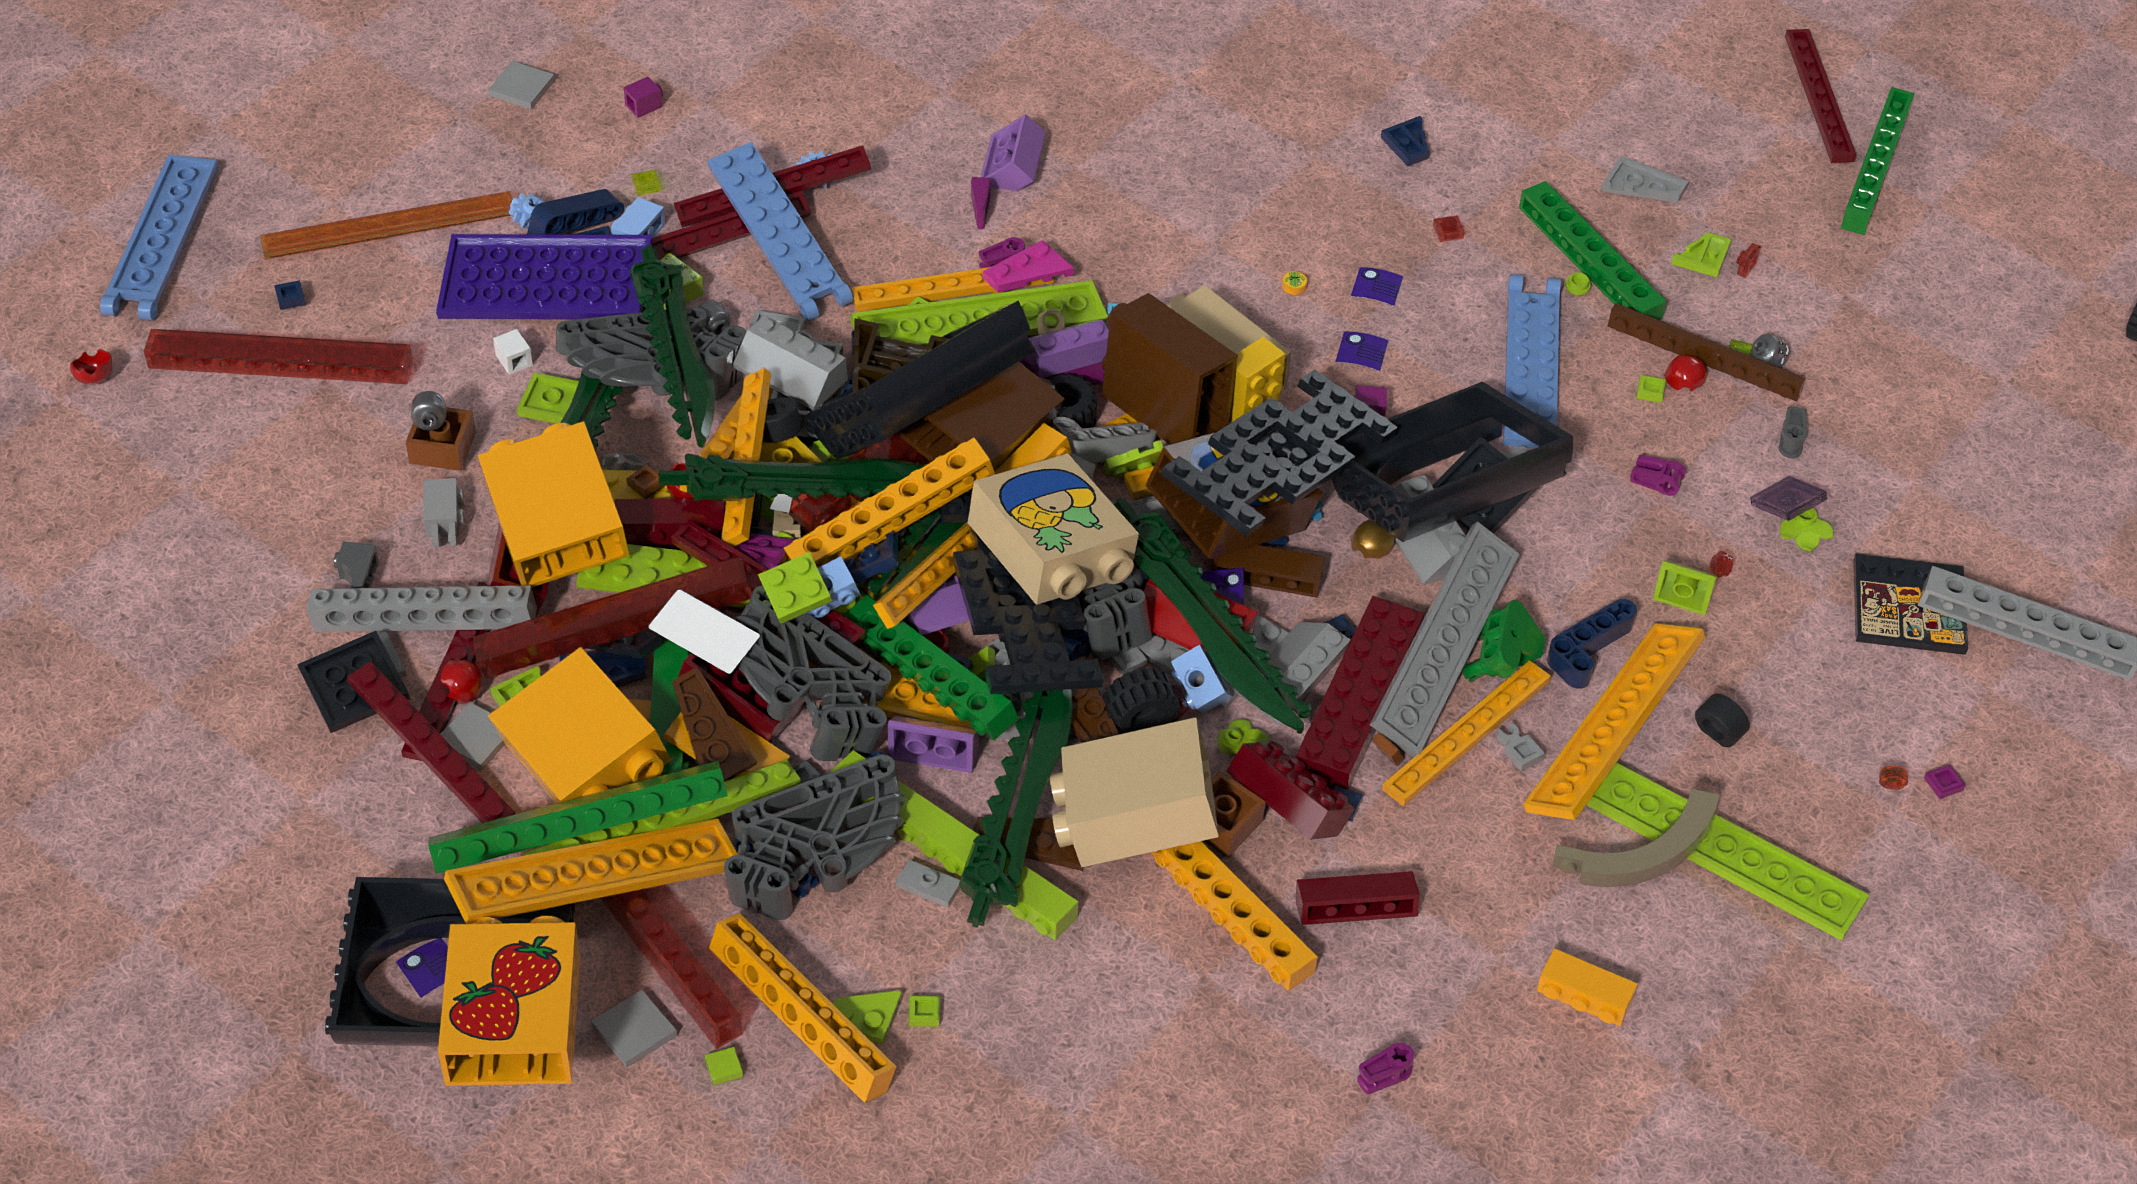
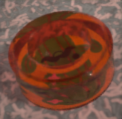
M1900 766L1884 767L1879 771V784L1886 789H1902L1908 784V771Z

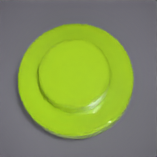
M1580 272L1571 274L1565 283L1566 290L1574 295H1585L1591 287L1588 276Z

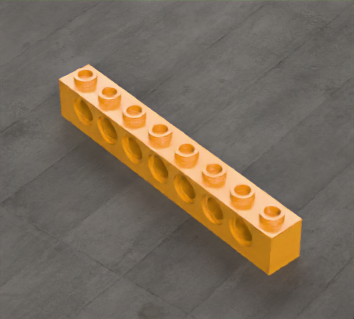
M972 438L967 442L961 443L957 448L945 455L937 457L933 462L921 469L913 471L902 480L889 485L878 494L866 498L852 509L842 512L828 523L818 526L804 537L794 540L784 550L789 560L810 552L817 568L840 556L843 560L853 558L865 551L863 548L873 543V545H876L886 539L885 535L892 530L895 533L972 489L975 480L995 475L991 461L977 440Z
M1202 841L1150 852L1154 856L1156 863L1161 868L1165 867L1173 875L1175 882L1180 887L1184 886L1192 894L1194 901L1199 906H1204L1211 913L1213 920L1218 925H1223L1230 932L1234 942L1238 945L1242 944L1249 951L1253 961L1259 965L1262 964L1269 971L1275 983L1282 984L1289 991L1315 973L1318 956Z
M740 913L718 921L709 949L864 1103L887 1093L897 1066Z

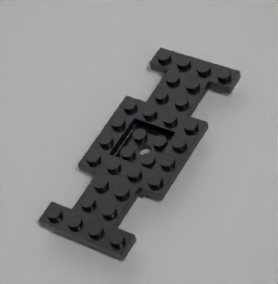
M1314 369L1300 378L1297 385L1298 388L1313 397L1311 400L1291 412L1282 403L1271 397L1211 435L1208 445L1224 455V457L1200 471L1189 461L1179 456L1163 467L1161 475L1247 537L1262 527L1265 521V517L1249 506V504L1263 495L1268 498L1277 493L1294 505L1352 465L1355 456L1338 444L1360 430L1381 445L1395 435L1398 427L1392 424L1386 417L1369 408L1366 403L1359 401L1344 388L1339 387L1324 374Z
M958 496L939 507L938 511L941 522H968L972 496ZM970 526L977 550L953 552L952 560L973 635L998 634L1000 642L1005 644L1010 665L986 666L985 677L990 694L1102 688L1104 678L1098 659L1070 661L1060 631L1084 629L1085 618L1077 595L1070 599L1057 598L1036 605Z

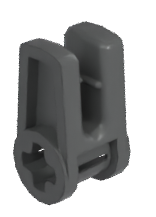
M1790 406L1787 408L1786 417L1783 422L1779 452L1784 457L1797 458L1802 453L1803 442L1807 436L1806 410Z

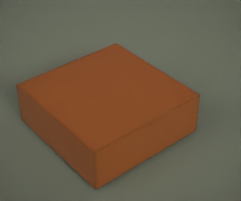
M647 464L626 478L627 485L645 499L664 486L659 485V473Z
M1378 732L1371 739L1376 747L1396 766L1404 761V757L1399 749L1382 733Z

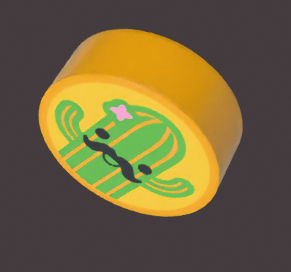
M1290 271L1283 275L1282 289L1286 293L1299 295L1305 292L1307 277L1303 273Z

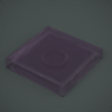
M1788 476L1751 496L1750 500L1752 506L1790 521L1827 500V491Z

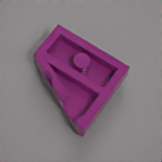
M749 533V540L733 548L765 568L772 569L788 560L784 548L790 545L794 539Z

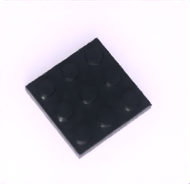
M1480 437L1432 487L1436 489L1505 461L1508 458ZM1539 487L1457 521L1468 530L1478 521L1494 534Z
M373 631L297 664L330 733L376 714L375 710L348 683L347 676L370 661L407 700L410 699L409 693L377 631Z

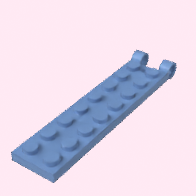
M752 142L707 160L710 171L797 305L802 316L806 318V322L820 316L817 305L814 302L819 298L832 293L840 307L854 301L850 288L846 283H843Z
M168 155L105 295L101 298L100 312L102 315L116 317L120 309V300L122 299L140 301L138 305V317L140 320H155L158 303L218 169L217 160Z
M1510 274L1508 283L1505 395L1557 426L1561 279L1548 277L1546 294L1522 292L1523 275ZM1504 425L1503 445L1524 446L1526 448L1539 447Z

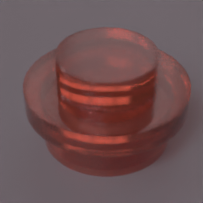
M1719 551L1711 559L1710 570L1713 571L1714 575L1718 576L1717 578L1727 577L1732 570L1733 557L1725 551Z

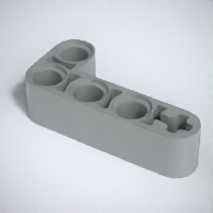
M1056 417L1052 425L1053 429L1068 438L1073 454L1091 463L1105 462L1110 457L1139 448V451L1152 449L1157 434L1153 429L1149 430L1148 426L1144 423L1082 429L1070 418Z

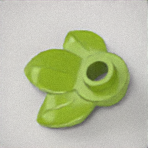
M1800 506L1793 512L1791 518L1782 522L1780 536L1783 539H1795L1796 544L1802 550L1813 551L1817 548L1820 538H1833V529L1828 522L1818 518L1814 508Z
M1237 719L1230 722L1228 728L1222 729L1219 732L1217 745L1223 753L1235 755L1243 743L1269 742L1271 739L1264 731L1252 729V723L1249 720Z

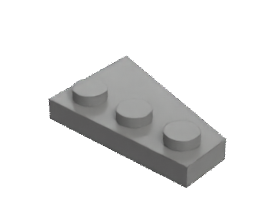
M1621 156L1602 183L1601 191L1678 203L1686 191L1689 181Z

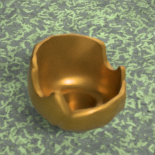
M1371 520L1361 523L1350 539L1352 550H1359L1364 558L1380 559L1388 555L1394 546V536Z

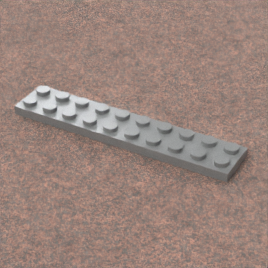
M1478 521L1471 526L1370 723V726L1382 733L1413 758L1421 753L1519 556L1517 551Z

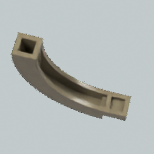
M1691 788L1688 802L1677 822L1658 839L1633 850L1616 853H1597L1557 845L1553 867L1559 868L1560 871L1565 873H1581L1580 884L1598 887L1633 885L1661 876L1685 861L1702 843L1714 821L1720 794Z

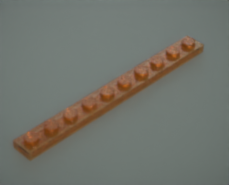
M507 191L262 234L260 239L264 258L269 259L512 216L509 214L513 199L511 192Z

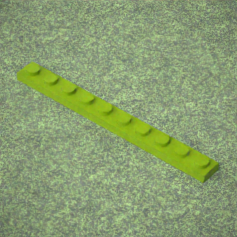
M784 760L725 781L728 795L726 797L557 841L526 852L524 856L706 821L734 811L742 805L799 785L801 779L788 760Z

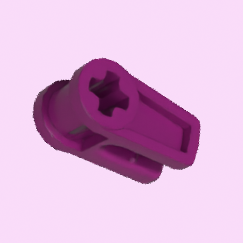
M1011 237L980 250L979 258L981 262L979 269L992 267L1024 250V241L1018 237Z
M1639 455L1636 466L1632 469L1630 481L1659 491L1662 494L1673 496L1677 494L1680 488L1679 481L1684 479L1686 469L1677 461Z
M1395 1043L1361 1063L1358 1068L1360 1075L1357 1077V1082L1366 1094H1372L1407 1080L1412 1074L1413 1049L1405 1043Z

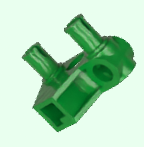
M1512 600L1507 603L1505 609L1495 608L1490 611L1477 640H1483L1480 659L1463 667V675L1466 680L1469 679V682H1473L1485 675L1507 678L1518 666H1523L1529 660L1534 661L1542 657L1546 638L1521 602Z

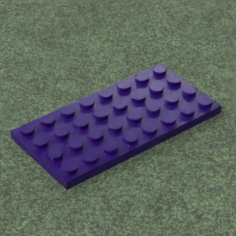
M451 234L436 309L438 319L576 320L641 313L643 306L638 302L630 269L634 263L643 261L641 248H646L648 244L653 245L652 235Z

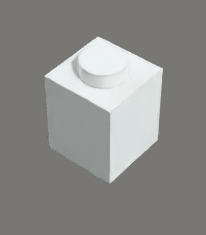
M517 329L493 338L495 355L509 375L533 366L531 349Z

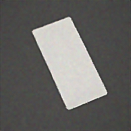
M682 590L675 592L649 625V629L728 674L732 673L760 637L755 631Z

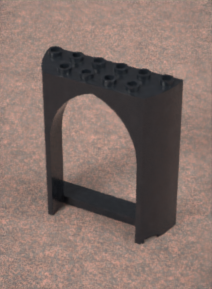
M1019 300L942 336L949 340L871 385L856 392H853V388L805 414L803 417L806 420L805 426L810 434L816 435L823 446L836 459L890 437L1035 352V347L1031 346L1028 340L1027 333L1031 330Z
M1480 382L1389 418L1388 420L1398 428L1395 435L1381 445L1360 430L1338 444L1355 456L1352 465L1331 478L1338 497L1344 503L1350 505L1357 512L1363 514L1400 541L1405 542L1564 477L1567 474L1565 471L1566 464L1572 460L1573 436L1486 383ZM1500 423L1539 446L1414 498H1408L1391 486L1392 483L1407 474L1468 450L1480 437L1487 442L1501 437Z
M356 877L354 889H349L348 892L350 913H345L343 927L346 935L345 939H340L339 956L342 958L341 963L335 966L334 979L337 986L336 990H331L330 993L332 1014L326 1017L325 1033L330 1035L336 1044L438 1047L441 1023L416 1021L391 1012L370 995L364 983L373 970L394 953L419 942L449 938L450 924H466L444 879ZM575 903L496 919L503 924L530 923L537 917L553 916L563 920L565 923H574Z

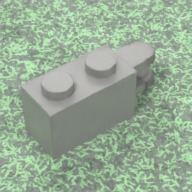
M456 478L423 480V521L426 538H432L433 547H440V537L448 536L450 546H457L459 525H464L463 509H459V505H464L463 488L458 489Z

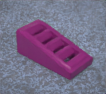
M972 177L971 198L976 225L978 229H983L991 198L990 178Z

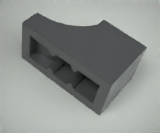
M343 541L340 552H336L334 556V568L338 569L339 578L348 581L351 584V588L371 587L379 563L376 545Z

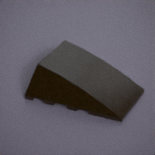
M855 318L853 392L871 385L949 339L931 335L926 347L880 337L879 323Z

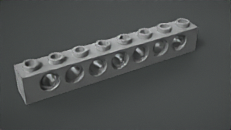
M1932 566L1924 582L1918 603L1920 607L2124 679L2131 680L2137 671V637Z
M531 585L312 589L306 611L314 632L533 629L537 605Z

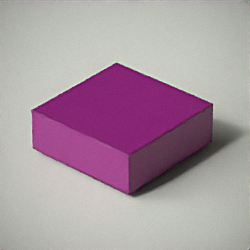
M1950 764L1927 772L1924 777L1939 799L1964 791L1966 786Z

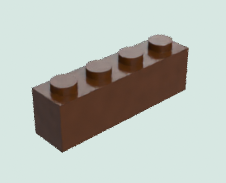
M1255 545L1213 558L1211 571L1243 568V585L1318 598L1325 557Z

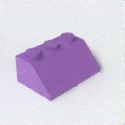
M1025 114L992 134L981 177L990 178L991 188L1018 191L1024 186H1030L1036 178L1035 173L1040 161L1039 157L1044 145L1043 141L1046 132Z
M1094 320L1030 337L1028 340L1031 346L1035 347V352L1027 356V359L1038 378H1045L1102 362L1107 351L1109 330L1103 320Z
M954 575L955 579L944 581L902 621L921 635L968 621L969 617L957 575Z
M894 716L889 720L888 755L893 760L968 773L973 772L979 749V734L974 729L967 726L960 727L941 722L918 720L912 717Z

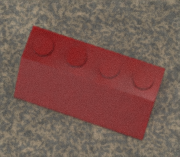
M1150 579L1143 592L1146 597L1151 632L1189 650L1198 645L1204 648L1180 611ZM1214 592L1216 597L1228 600L1230 608L1227 611L1229 614L1242 617L1243 626H1241V629L1253 634L1258 612Z

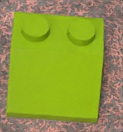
M1663 560L1653 600L1706 615L1718 576L1679 563Z

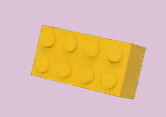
M1264 336L1237 353L1238 360L1229 424L1271 397L1280 402L1286 354Z

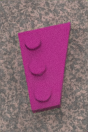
M1041 240L984 270L983 279L999 293L1025 287L1028 285V282L1039 279L1047 282L1052 280V276L1064 274L1065 277L1074 275V268L1045 241Z

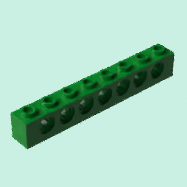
M1891 87L1847 204L1841 229L1865 235L1915 93Z
M1544 181L1522 190L1519 209L1583 274L1588 276L1589 280L1613 304L1622 305L1657 320L1663 319L1667 302L1664 297L1586 219L1577 213L1572 205L1559 195L1556 189Z
M867 594L843 615L866 630L865 638L862 641L871 653L875 654L877 652L880 654L888 666H896L902 676L908 681L911 679L916 681L918 687L925 694H933L942 707L946 708L949 706L958 719L962 722L966 720L970 722L973 729L979 735L983 736L986 734L995 741L1019 719L1010 700L1002 694H990L986 682L901 620L896 626L887 629L873 606L876 601Z

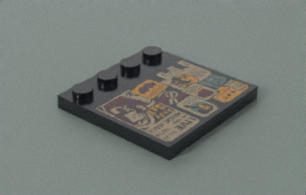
M1855 553L1853 568L1856 642L1966 655L1968 651L1967 623L1918 606L1924 582L1932 566L1963 577L1964 566Z

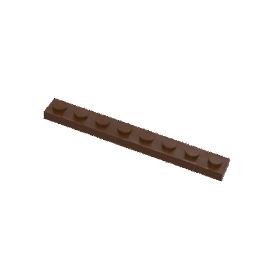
M1615 303L1611 309L1607 327L1675 354L1694 356L1712 369L1796 402L1801 396L1806 379L1804 377Z

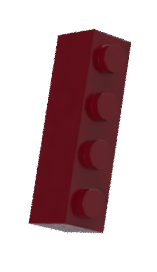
M1413 871L1297 879L1296 906L1301 925L1418 917L1420 893Z

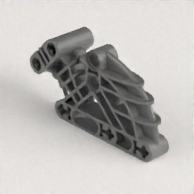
M688 307L686 309L691 333L698 352L713 379L715 400L721 399L730 391V387L733 388L734 383L737 384L743 377L744 373L733 368V363L747 331L740 326H728L719 335H716L706 330V311L699 307ZM665 310V314H666V318H667V323H668V327H669V332H670V336H671V340H672V345H673V349H674V353H675V358H676V362H677V361H678V358H677V354H676V350H675V345H674V341H673V337H672V332H671V328H670V324H669V319H668L667 311ZM643 312L567 320L558 323L556 327V351L561 355L567 356V361L570 365L582 368L585 376L600 379L603 384L610 386H651L652 390L658 395H671L663 388L667 379L659 373L663 365L655 359V355L659 351L650 344L655 336L646 330V327L651 322L642 316Z
M1135 563L1131 575L1118 584L1104 583L1082 590L1077 594L1081 609H1085L1083 613L1085 618L1083 630L1088 632L1091 652L1097 659L1104 660L1120 654L1118 641L1126 652L1128 651L1126 638L1131 646L1135 648L1147 643L1152 637L1146 597L1144 592L1140 590L1144 585L1143 571Z
M756 587L741 616H737L734 620L755 631L760 637L736 667L745 675L754 690L768 703L767 712L773 719L779 721L787 720L806 702V708L813 718L812 726L817 729L810 746L811 755L819 761H837L841 753L843 760L853 750L864 758L870 757L871 753L875 751L887 721L885 712L877 707V701L882 700L891 681L890 671L808 613L780 624L764 587ZM808 659L820 668H809ZM864 699L868 700V704L863 703ZM811 700H821L819 708Z
M877 755L736 808L733 812L732 820L735 836L741 841V845L738 848V855L729 857L724 864L730 902L746 910H749L753 904L754 913H758L760 908H762L763 916L775 920H785L792 915L794 909L791 891L798 888L799 881L809 872L808 868L813 865L825 890L834 893L843 890L849 878L861 872L883 851L896 843L895 838L892 836L894 831L904 823L899 815L900 807L905 803L906 798L903 794H900L894 760L888 755ZM875 796V800L860 805L861 801ZM824 815L817 831L799 825ZM865 822H868V823L865 824V825H862V826H860V827H857V828H854V829H852V830L847 831V829H849V828H852V827H855V826H857V825H860V824H863V823H865ZM747 843H755L753 845L754 853L748 852L749 846L747 845ZM823 848L828 849L823 852L818 851L819 849ZM795 857L807 860L805 864H801L796 869ZM831 872H838L837 875H829Z

